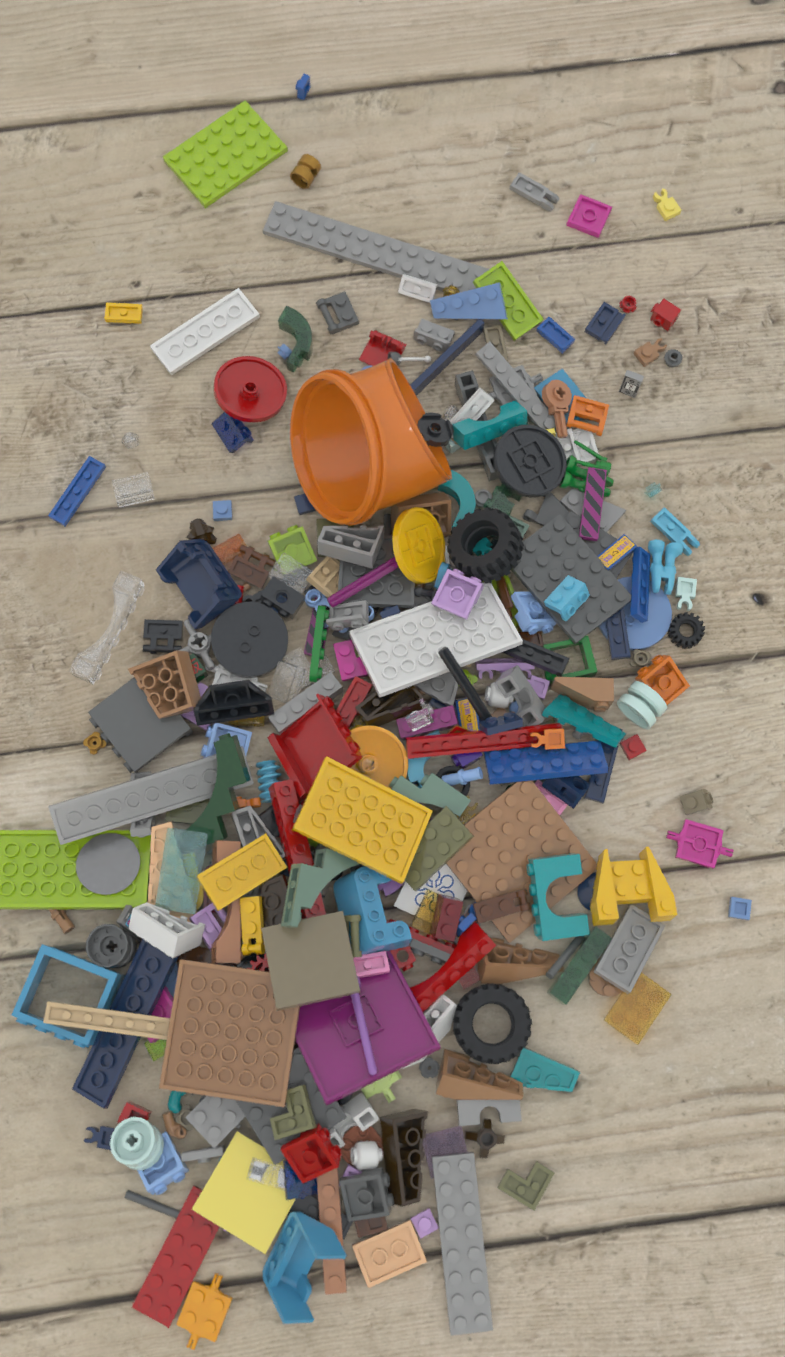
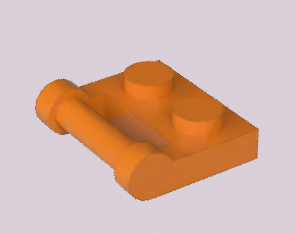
M574 395L566 427H575L596 433L597 436H602L609 405ZM577 416L598 422V426L574 420V417Z

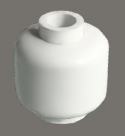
M495 682L486 687L485 701H487L489 706L504 709L509 703L513 702L514 697L511 695L505 698Z
M359 1141L351 1148L350 1158L352 1165H355L358 1170L377 1168L379 1161H382L383 1154L382 1149L378 1148L376 1142Z

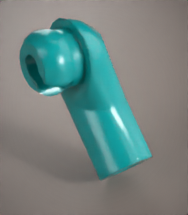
M171 1091L167 1104L168 1109L175 1114L179 1113L182 1109L180 1104L181 1097L187 1092Z

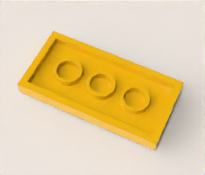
M265 833L200 873L196 878L218 912L285 870L287 866Z

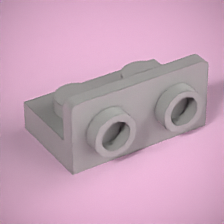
M421 319L418 328L414 330L413 340L421 345L426 344L437 351L445 352L451 344L455 331Z

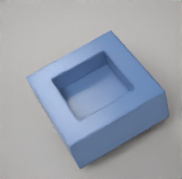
M231 500L213 501L214 521L233 520Z
M730 897L728 917L750 920L752 900Z

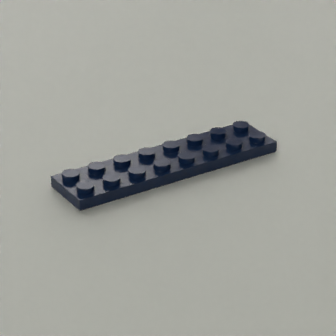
M142 939L109 1010L152 1015L179 956L172 958ZM99 1031L72 1090L103 1109L108 1108L141 1036Z

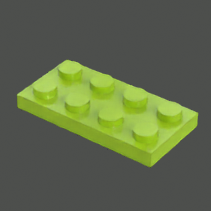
M503 261L472 282L476 288L496 283L501 284L508 319H499V321L513 341L544 320Z

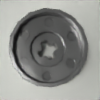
M114 924L97 926L91 931L86 941V952L89 959L100 967L116 969L124 967L133 960L137 950L136 939L124 928ZM115 944H117V945H118L117 948H115L114 950H112V949H111V946H114Z

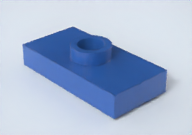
M548 317L536 329L541 336L562 354L575 342V339L551 317Z

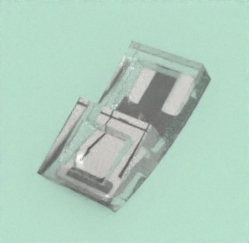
M252 1158L246 1179L290 1192L295 1172L288 1167Z

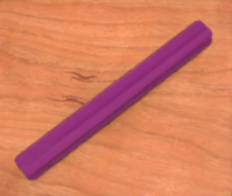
M395 556L328 597L329 605L331 607L337 606L397 569L399 566Z

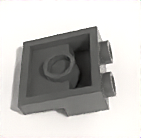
M383 1167L362 1170L361 1174L340 1178L339 1182L348 1222L390 1215L391 1209L394 1207V1196L392 1193H388L387 1186H390L389 1174L384 1173Z

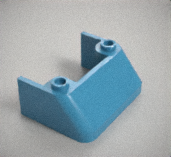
M291 1212L263 1268L264 1283L283 1324L313 1323L314 1321L313 1315L306 1303L312 1292V1286L307 1278V1274L314 1260L345 1259L347 1256L332 1228L302 1212Z

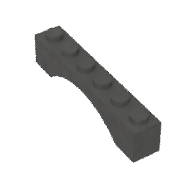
M473 370L455 375L454 385L463 407L479 389V385ZM484 412L477 421H487L486 413ZM496 439L476 446L489 481L499 479L493 462L494 450L497 445Z

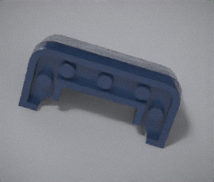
M202 539L180 540L156 568L163 582L169 584L176 583L194 610L188 615L189 623L194 629L206 626L226 609L234 605L242 596L241 590L212 547Z

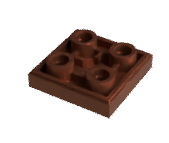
M372 1125L363 1132L359 1126H353L343 1135V1141L346 1145L340 1149L342 1158L347 1164L352 1165L350 1158L351 1148L359 1141L376 1142L378 1148L382 1149L384 1156L382 1137Z

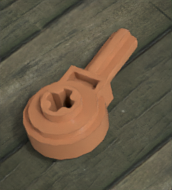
M552 380L543 387L542 398L548 407L549 415H554L558 438H565L568 436L565 414L569 412L568 406L572 401V394L564 382Z

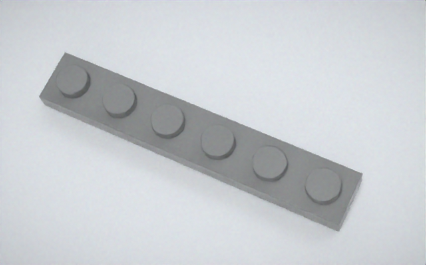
M489 341L475 354L513 400H516L527 410V416L536 426L545 430L552 428L556 430L554 416L549 415L547 407Z

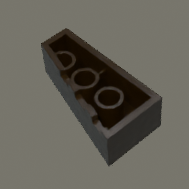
M411 1109L380 1117L385 1169L390 1179V1186L387 1187L388 1193H392L394 1196V1205L404 1207L420 1202L423 1175L421 1172V1162L424 1161L422 1148L423 1139H426L424 1125L428 1111Z

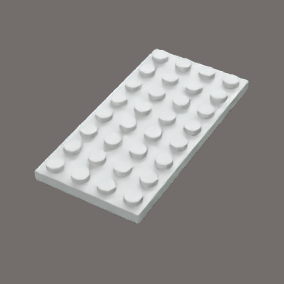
M482 583L484 588L467 620L433 606L431 601L349 631L350 638L379 698L450 672L438 654V651L444 647L449 648L460 667L522 645L523 640L491 583Z

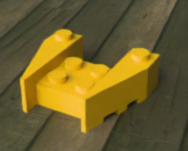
M645 847L639 853L640 860L610 862L608 849H604L598 856L593 896L590 903L593 926L613 925L619 919L618 904L648 903L651 922L671 921L678 915L674 894L649 847Z

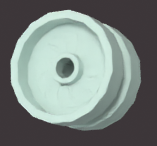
M634 681L628 688L629 694H623L618 699L617 705L621 712L634 724L649 730L656 723V717H661L667 710V705L663 698L651 687L640 681Z
M131 1117L123 1120L113 1131L110 1141L111 1153L117 1161L129 1168L145 1170L158 1162L162 1155L164 1147L163 1136L157 1127L143 1118Z

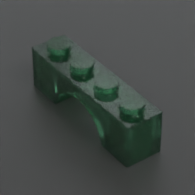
M597 926L591 928L589 931L590 935L585 937L570 963L547 991V994L562 1005L568 1004L613 939Z

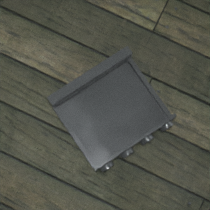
M135 677L88 712L91 716L89 721L95 728L100 727L103 731L100 735L107 743L111 741L114 745V748H112L113 752L118 758L122 756L125 759L124 766L130 773L133 771L139 773L138 771L184 735L188 737L193 733L181 715L159 719L147 701L146 694L137 685Z

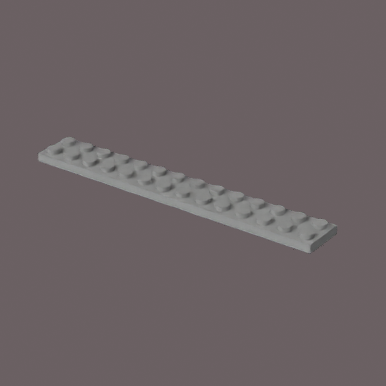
M275 201L263 229L264 235L402 278V275L406 274L437 284L436 290L452 295L476 289L472 282L489 270L482 266Z

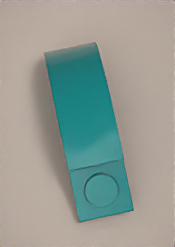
M451 470L452 479L439 485L438 491L452 496L459 505V512L452 525L453 528V526L456 527V522L459 519L462 520L465 517V514L474 512L476 501L474 491L469 482L462 475Z

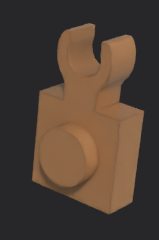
M662 338L657 339L654 345L647 342L634 351L633 354L643 367L658 359L660 356L658 352L666 350L667 344L663 347L658 345L662 342Z

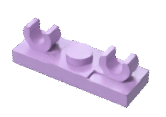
M485 658L475 662L476 669L479 670L478 675L480 679H482V673L485 671L489 672V678L492 679V670L502 673L517 665L521 671H527V677L530 678V669H534L533 665L516 658Z

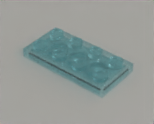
M167 828L155 906L169 911L189 914L196 913L200 882L196 876L202 873L208 833Z

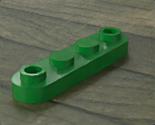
M318 605L309 682H317L318 679L322 678L323 668L320 667V660H324L325 648H322V643L327 639V629H324L326 619H329L330 610H326V606Z

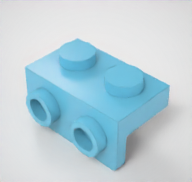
M568 575L547 597L544 604L546 607L560 613L562 620L567 621L588 599L590 594L584 582Z

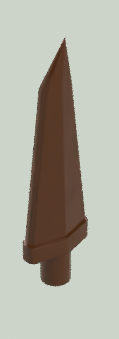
M502 576L501 580L496 581L498 597L512 620L511 610L514 606L504 576Z

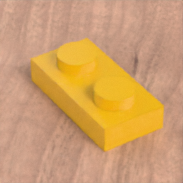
M106 303L105 322L141 324L143 306L142 304Z

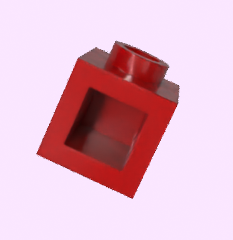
M663 298L660 303H656L651 310L653 314L650 320L656 326L669 331L678 319L681 309Z

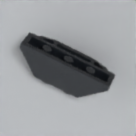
M250 680L209 685L193 708L197 726L275 715L271 696Z

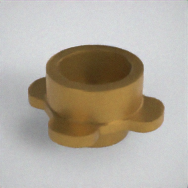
M93 732L92 735L83 741L84 746L90 749L92 755L97 754L98 750L105 748L107 745L106 741L101 739L99 732Z

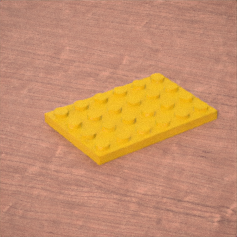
M326 756L292 830L402 884L433 810Z

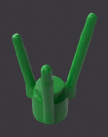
M575 440L574 444L600 460H596L595 464L576 460V463L591 468L607 470L606 476H608L612 463L607 462L606 457L599 455Z

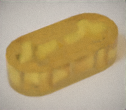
M265 716L228 721V724L261 727L265 726Z

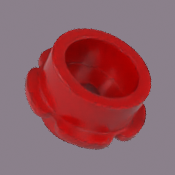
M625 296L620 301L619 306L623 312L630 313L636 310L637 302L633 296Z

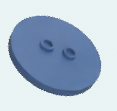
M632 577L618 579L631 594ZM649 580L648 621L641 623L631 616V602L624 607L629 647L633 651L635 649L644 650L657 644L664 637L671 624L672 610L669 599L661 588L658 593H653L652 584ZM606 622L599 626V629L608 640Z

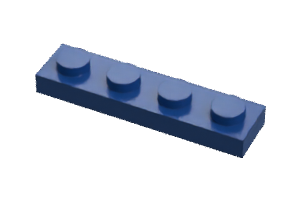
M89 456L49 513V518L66 527L105 470V464Z
M639 546L633 551L632 557L633 573L631 575L632 596L630 613L632 617L643 623L648 621L650 554Z

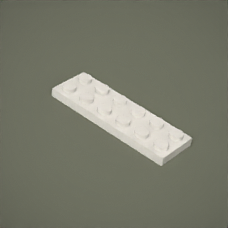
M237 288L150 345V348L172 376L260 318V315L242 291Z

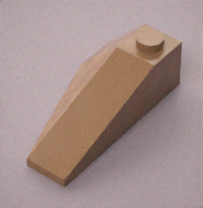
M490 938L496 944V947L477 963V970L481 984H504L546 975L560 955L537 948L529 950L522 948V944L516 943L513 946L504 943L503 939ZM564 966L558 972H563Z
M444 1049L437 1078V1095L455 1100H522L523 1083L501 1072L493 1073L487 1069V1065L481 1063L479 1066L469 1061L470 1057L465 1054Z

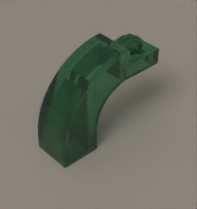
M286 305L278 319L279 329L291 334L297 341L296 346L286 361L287 369L294 373L296 368H300L303 359L309 361L313 350L312 332L305 317L297 310Z

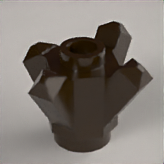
M198 518L191 521L187 539H202L209 544L216 543L217 538L213 535L214 527L207 525L203 519Z
M483 1119V1127L477 1132L465 1131V1139L476 1141L480 1145L479 1158H487L491 1148L496 1144H504L505 1136L494 1133L491 1119Z

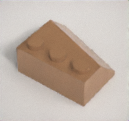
M444 492L418 495L391 506V535H393L394 525L399 515L404 510L414 507L424 508L435 517L441 527L444 538L451 535V499Z
M176 650L128 669L130 674L134 675L139 688L146 694L147 701L159 719L191 712L201 698L187 651Z

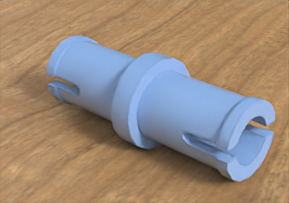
M481 767L465 771L461 769L457 773L443 775L442 780L450 786L466 785L467 782L483 779V772Z

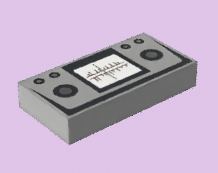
M627 370L619 392L636 398L644 376Z

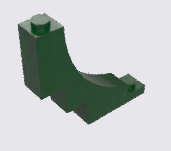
M230 733L218 736L219 740L214 742L217 756V777L213 794L199 818L181 833L182 839L178 840L181 853L214 843L217 840H224L228 837L222 815L240 809L233 786L251 780L237 735L231 736Z

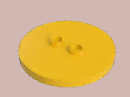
M420 507L406 509L397 518L393 529L392 542L395 559L402 573L410 581L417 584L430 583L437 578L439 567L442 562H445L444 536L439 523L429 511Z

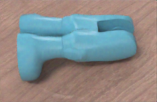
M651 540L648 542V551L652 555V564L650 566L653 593H658L661 581H665L664 594L671 595L675 574L677 573L674 563L675 559L682 554L683 545L678 542H672L665 547V542L662 540ZM663 552L665 554V566L662 565Z

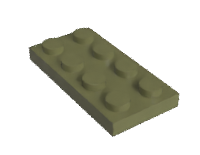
M446 806L427 824L406 875L405 881L416 892L474 837L449 807Z

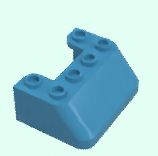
M366 866L360 867L335 881L333 893L338 912L343 911L344 916L361 915V921H359V948L362 951V955L409 946L412 937L408 925L403 921L386 922L377 885L388 883L392 879ZM349 922V941H350V946H351V922Z

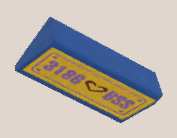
M623 534L597 557L604 563V567L607 570H611L633 552L637 545Z
M468 699L456 701L459 726L470 731H480L479 716Z

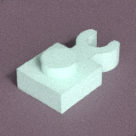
M677 578L675 597H680L677 603V610L681 609L682 603L687 605V611L691 610L692 601L690 599H694L696 596L697 579Z

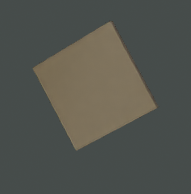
M343 911L302 919L298 927L294 928L282 927L281 924L261 928L277 1011L360 993Z

